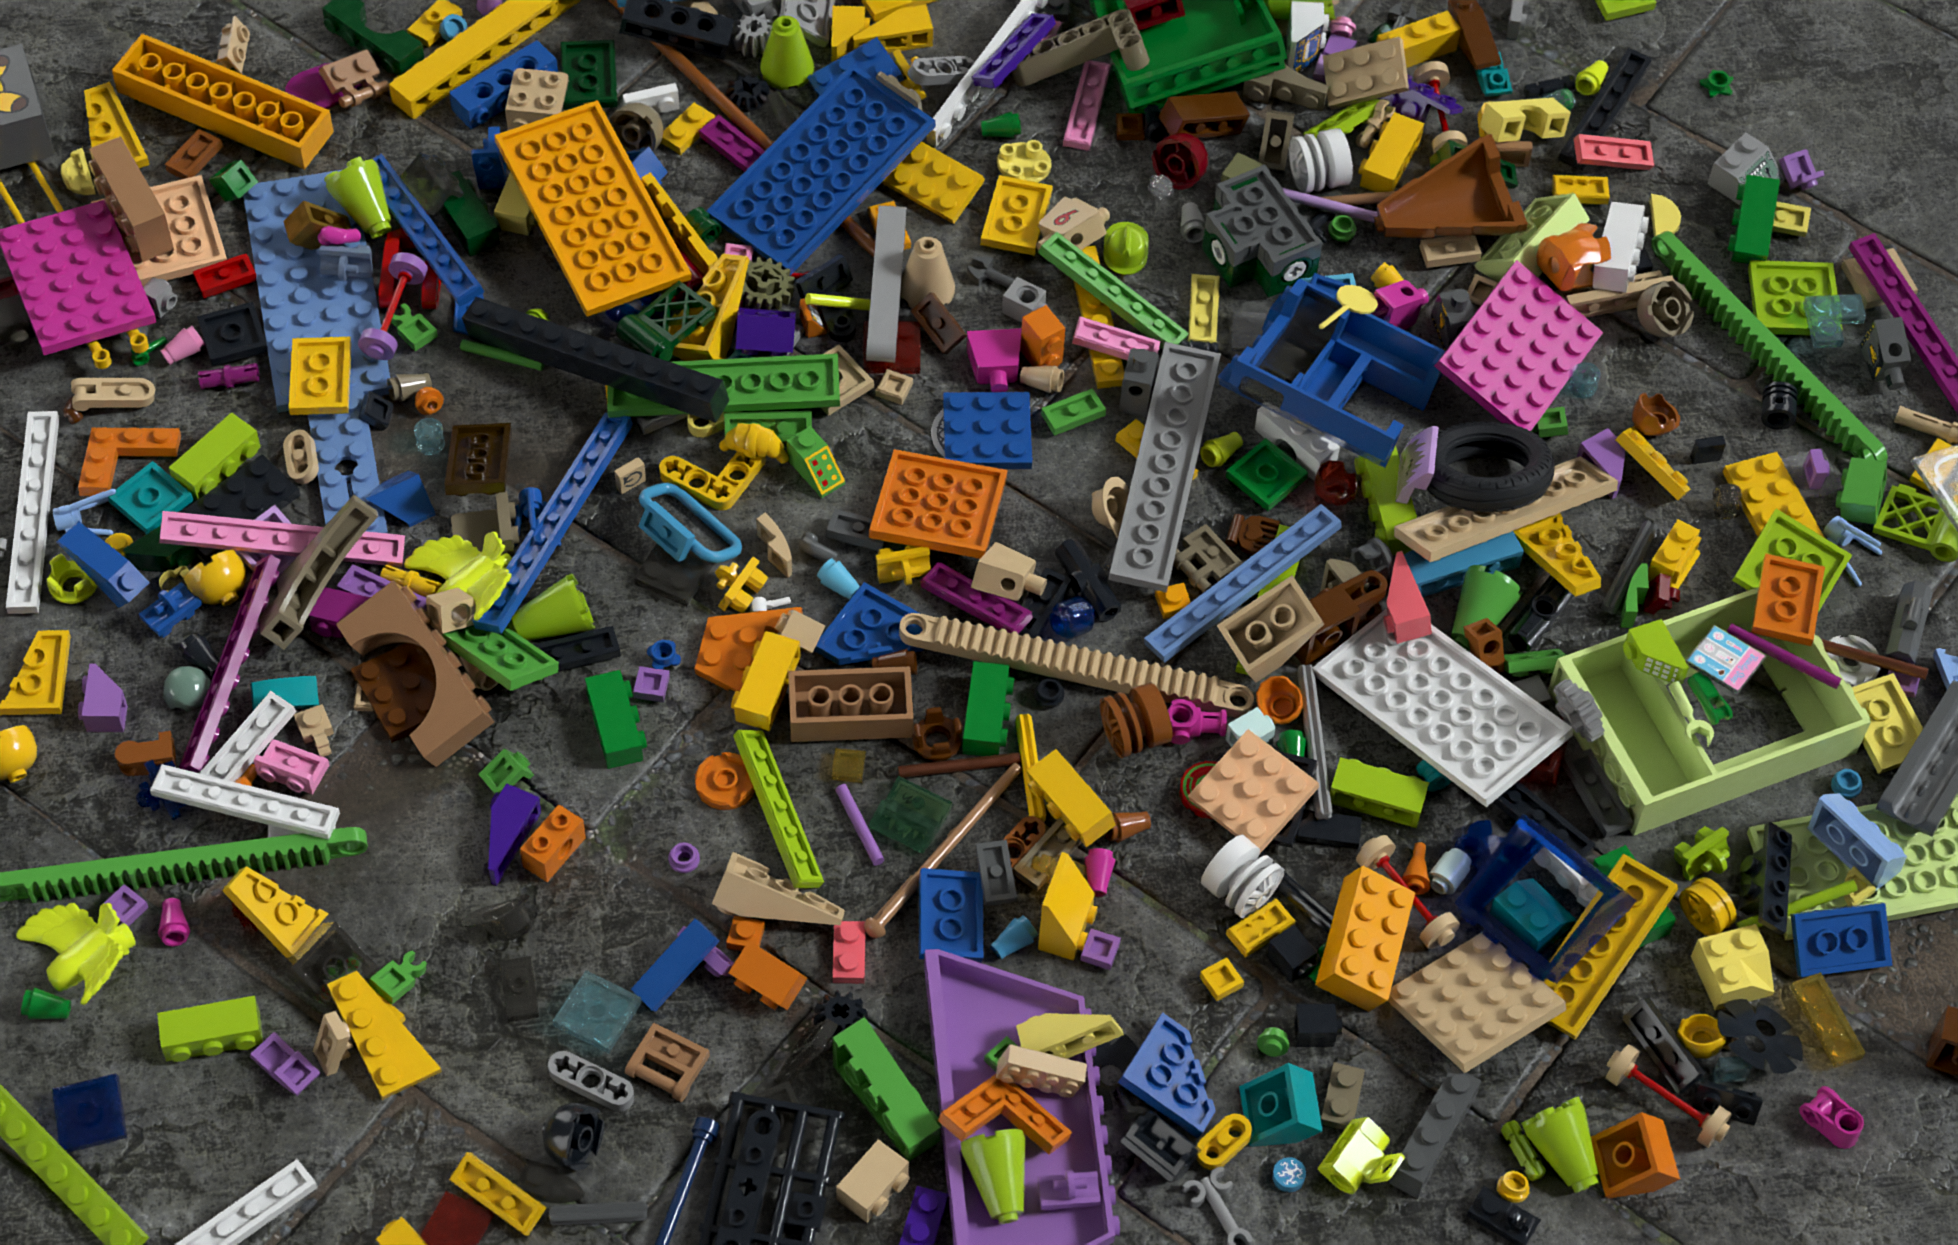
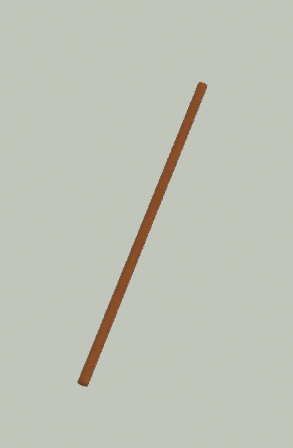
M608 0L623 15L625 7H618L617 0ZM650 41L754 143L765 151L774 143L678 49ZM848 216L840 226L874 258L876 241L853 218Z

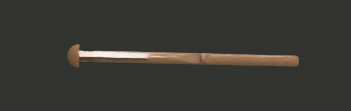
M1012 763L963 820L947 834V838L915 874L904 882L873 918L868 917L865 920L864 929L868 936L881 938L886 934L884 926L919 888L920 869L937 868L1022 772L1020 765Z

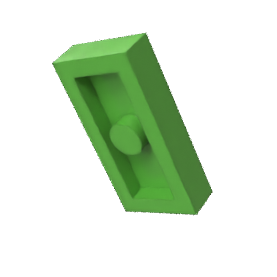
M1093 388L1043 407L1041 411L1042 417L1054 436L1104 417L1106 414V408Z
M1560 649L1504 655V670L1515 677L1527 676L1529 671L1540 670L1541 673H1553L1557 659L1566 656V654Z

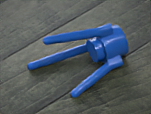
M529 487L519 492V504L515 506L517 519H515L514 525L518 526L519 536L522 516L524 515L526 518H529L531 530H536V517L541 514L548 503L543 501L542 493L538 488Z

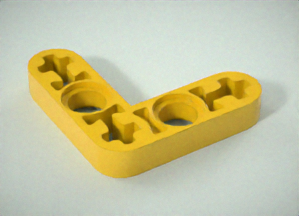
M736 452L717 477L680 457L668 456L661 460L659 464L660 478L664 483L679 486L694 499L711 508L724 511L730 509L765 465L766 458L759 456L751 458L749 465H747L748 457L744 456V453ZM734 471H741L745 474V477L740 480H734L730 477V474ZM693 479H702L705 484L702 487L695 488L690 486L689 482Z

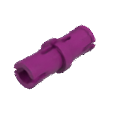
M257 363L236 367L224 365L222 369L198 371V376L201 377L198 378L201 390L219 386L232 388L234 384L260 381Z

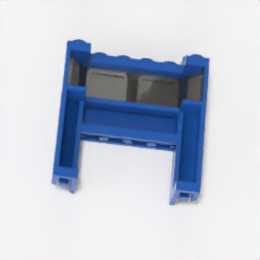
M1299 278L1293 287L1288 285L1283 295H1280L1271 306L1262 327L1263 333L1257 336L1252 348L1247 346L1241 355L1235 354L1231 363L1226 365L1218 376L1219 384L1386 468L1404 425L1393 420L1387 431H1384L1344 411V406L1360 383L1364 381L1424 411L1434 388L1443 375L1434 366L1445 351L1372 314H1358L1347 310L1327 327L1320 329L1319 325L1343 306L1339 303L1336 296Z

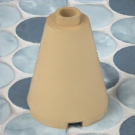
M922 237L915 242L902 274L900 296L902 300L904 298L908 302V306L912 309L930 292L935 293L943 305L945 303L948 305L955 294V282L942 244L936 238Z

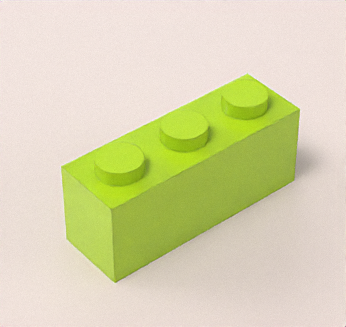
M231 412L169 467L171 477L192 494L193 499L197 501L218 486L224 479L232 476L241 464L258 452L261 446L257 430Z
M1340 757L1330 789L1331 804L1417 828L1429 782L1422 781L1416 776L1394 773L1384 767L1377 768L1366 765L1356 759Z
M255 995L157 1013L161 1049L166 1062H183L190 1057L200 1055L216 1056L223 1051L233 1049L248 1050L263 1042L260 1012Z

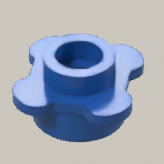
M659 640L648 647L647 655L653 660V668L663 670L664 667L680 664L681 657L676 654V645L673 641Z

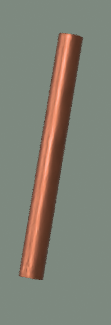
M1821 639L1827 653L1926 680L1929 668Z
M1016 752L898 766L899 778L1010 766L1012 763L1019 765L1020 754Z

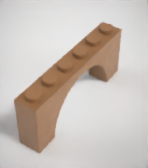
M393 580L336 625L349 645L363 656L377 647L390 643L415 644L427 651L436 672L435 696L427 716L409 736L422 756L437 767L494 723V720L488 713L492 709L481 695L477 697L473 691L477 686L467 673L462 674L458 669L462 665L452 651H446L444 645L447 642L437 629L432 630L429 625L432 619L422 607L417 608L414 603L417 597L407 585L401 587Z

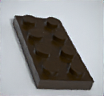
M511 423L453 425L445 477L446 495L467 496L469 494L481 493L495 495L506 491L512 438Z

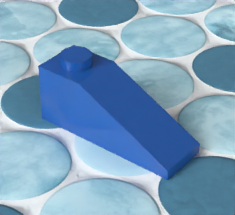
M79 521L56 541L118 608L129 603L150 583L128 559Z

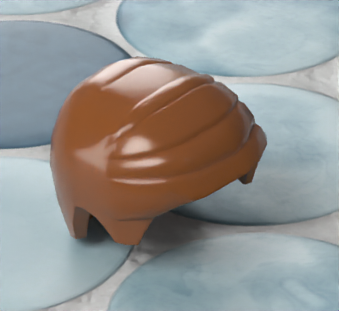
M1644 392L1635 402L1632 411V422L1641 434L1661 436L1672 432L1679 426L1680 415L1676 408L1664 399L1662 394L1657 393L1648 398L1647 393Z

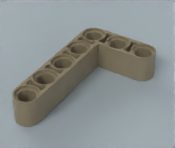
M1121 9L1039 42L1032 52L1026 55L1011 73L1016 85L1022 87L1117 49L1120 51L1126 68L1130 71L1144 68L1148 65L1150 59L1131 12L1127 9Z

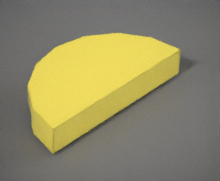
M82 147L70 153L71 156L65 163H62V180L66 187L74 193L95 195L96 192Z
M1651 194L1650 208L1654 237L1664 231H1670L1672 234H1675L1679 230L1681 222L1679 208L1670 199L1662 195Z

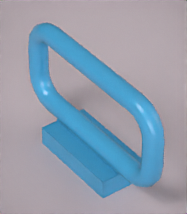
M659 483L647 487L640 492L639 502L644 508V513L638 527L678 562L686 559L690 550L702 560L711 563L725 562L737 557L741 553L742 544L740 539L679 486L671 483ZM664 494L675 497L728 543L730 547L720 551H711L705 548L695 539L694 534L656 501H652L651 498Z

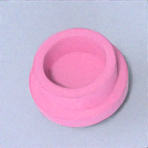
M1339 16L1330 21L1329 28L1333 34L1351 38L1352 33L1356 30V25L1351 22L1350 18Z

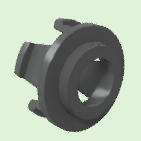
M1373 537L1367 541V544L1351 550V561L1353 563L1369 560L1371 569L1368 571L1375 570L1385 577L1387 584H1390L1395 560L1391 550L1385 543ZM1369 583V587H1371V585L1377 586L1374 583Z

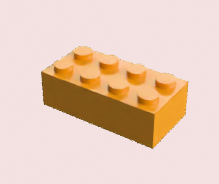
M1363 865L1344 877L1315 985L1368 1012L1388 1001L1415 892Z

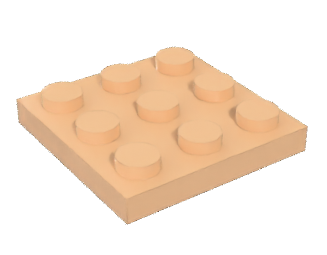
M1247 729L1192 790L1188 798L1234 836L1243 834L1260 848L1261 853L1319 788V782Z

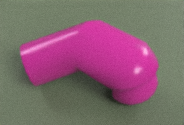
M326 226L318 234V241L324 246H329L331 243L337 245L355 243L361 239V233L356 228L342 229Z

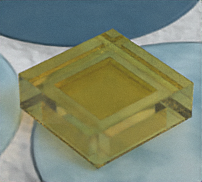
M835 748L832 780L862 783L866 751Z

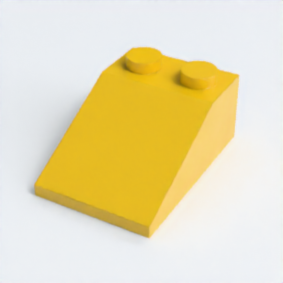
M1061 853L1042 904L1038 950L1074 961L1077 951H1083L1088 938V933L1085 932L1087 923L1093 925L1098 907L1093 905L1094 891L1068 853Z

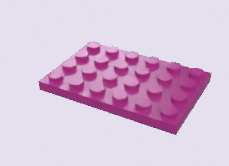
M104 200L0 229L1 250L43 355L156 323L154 311L112 213L109 211Z
M1516 260L1434 367L1501 423L1513 424L1531 431L1603 332Z

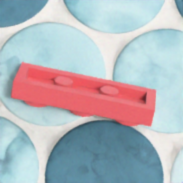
M1578 134L1573 139L1577 164L1648 171L1654 166L1651 141Z

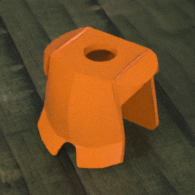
M1579 223L1573 229L1563 234L1552 235L1541 241L1537 251V265L1559 290L1572 291L1574 288L1593 287L1594 273L1587 265L1600 264L1611 259V248L1608 238L1606 236L1598 239L1593 237V233L1598 229L1596 225Z

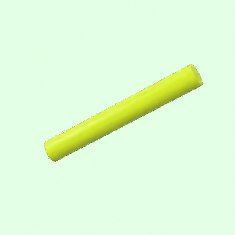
M807 293L805 296V303L809 305L870 311L871 299Z

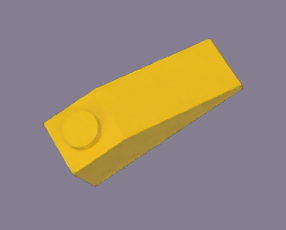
M927 5L900 8L853 36V50L876 37L888 53L898 49L905 51L933 46V25Z

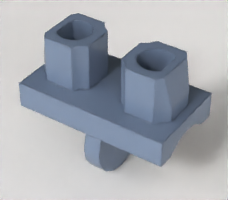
M333 243L329 246H320L321 274L338 275L340 281H346L348 276L372 277V250L369 246L358 245L356 248H347L341 244Z

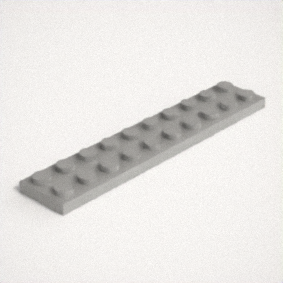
M1168 342L1164 344L1109 574V580L1167 592L1220 361V353Z

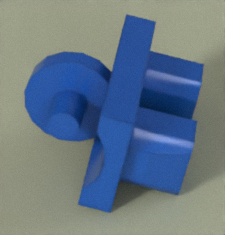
M181 582L169 592L166 590L160 591L157 594L159 599L139 613V616L159 637L164 638L172 632V627L178 622L188 620L195 615V610L202 603Z

